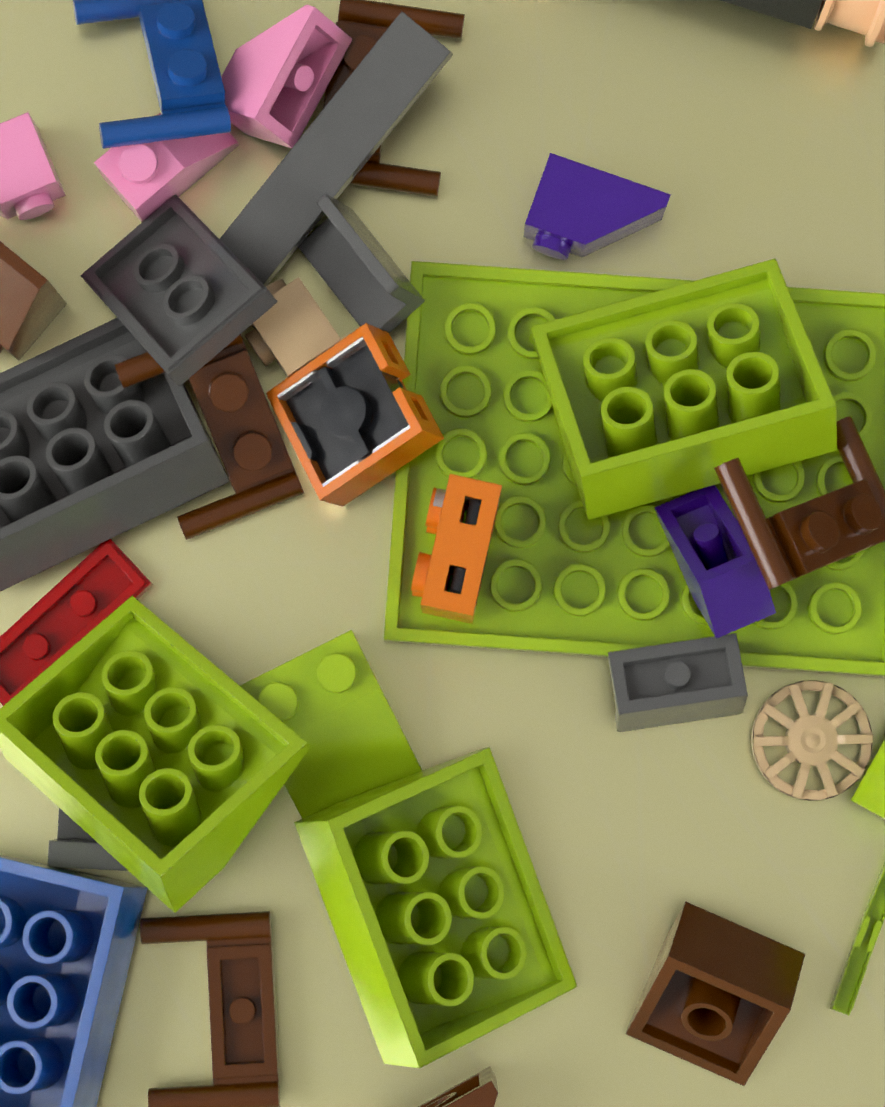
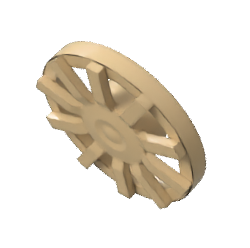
M816 680L789 684L772 694L759 709L751 734L753 756L764 778L780 792L801 800H824L848 790L862 777L869 763L873 744L871 725L859 702L850 693L837 685ZM802 691H821L815 715H809L801 693ZM789 695L792 696L799 716L794 721L774 708ZM832 695L841 700L847 708L829 721L825 718ZM854 715L859 725L860 734L838 735L836 728ZM769 716L787 728L785 736H763L764 725ZM838 744H861L857 762L854 763L838 752ZM763 746H785L788 753L772 766H769ZM830 759L850 771L836 785L826 763ZM794 761L800 764L795 786L781 780L777 775ZM811 766H817L825 789H805Z

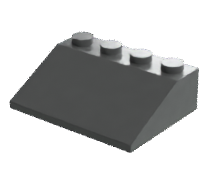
M118 318L0 373V592L230 482L184 383L178 387L165 372L123 388L114 364L147 351Z

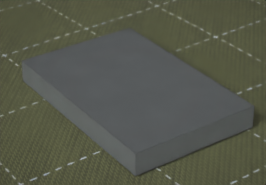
M176 194L81 275L90 288L178 387L277 303V300L261 281Z

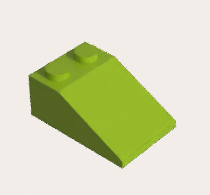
M352 630L240 685V687L308 743V752L284 784L302 819L347 798L423 771Z

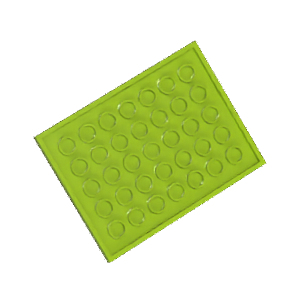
M411 261L410 282L425 302L407 317L404 363L410 375L403 379V384L407 390L422 395L444 439L396 471L384 641L608 657V652L715 636L692 597L654 508L687 493L599 518L587 519L570 468L531 333V326L695 280ZM788 287L836 403L837 421L848 416L852 417L885 489V294ZM838 449L834 452L747 476L766 519L781 511L853 483ZM449 474L502 485L499 507L473 624L422 613L420 605L422 598L412 596L413 591H411L419 552L432 555L436 537L435 534L426 533L427 526H425L433 488L446 490ZM721 483L716 484V488L736 518ZM465 510L462 523H465L467 510ZM885 542L771 589L770 593L776 613L729 633L737 634L743 667L885 677ZM450 575V580L447 589L448 592H450V586L453 575Z

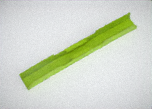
M885 862L861 920L830 1006L831 1010L848 1016L855 1004L867 970L866 967L885 919Z

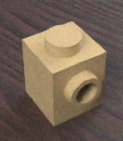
M299 277L287 285L283 279H280L266 286L277 300V303L252 324L254 329L245 335L265 367L276 360L287 378L341 341V338Z

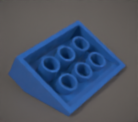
M0 855V1107H97L148 888L61 867H47V864Z

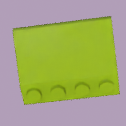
M776 258L531 326L532 337L570 468L588 520L720 484L714 468L738 457L748 476L837 451L836 403Z
M133 596L0 708V748L5 759L174 913L226 866L309 750L308 743Z
M490 747L476 750L347 798L294 822L384 1064L420 1069L577 987Z

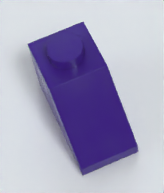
M550 153L525 222L523 237L534 241L533 249L556 259L567 260L570 253L584 257L661 221L671 194Z
M715 485L689 492L654 507L692 597L716 639L776 613L770 590L766 585L743 531Z

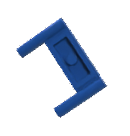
M73 0L76 25L140 18L161 115L99 123L103 149L231 132L229 110L225 105V90L202 0Z

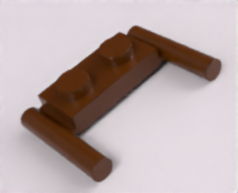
M340 0L338 22H336V25L350 36L352 41L326 88L323 109L401 12H404L430 35L462 39L465 14L370 0ZM382 143L350 182L353 185L438 197L441 172L380 163Z
M240 334L189 378L236 493L177 516L186 540L304 494ZM148 352L114 364L123 388L165 373Z
M851 416L837 421V449L853 483L781 511L767 519L739 457L714 468L769 590L885 542V489Z
M270 911L141 918L140 937L142 944L207 941L213 1085L149 1088L148 1107H280L276 992Z

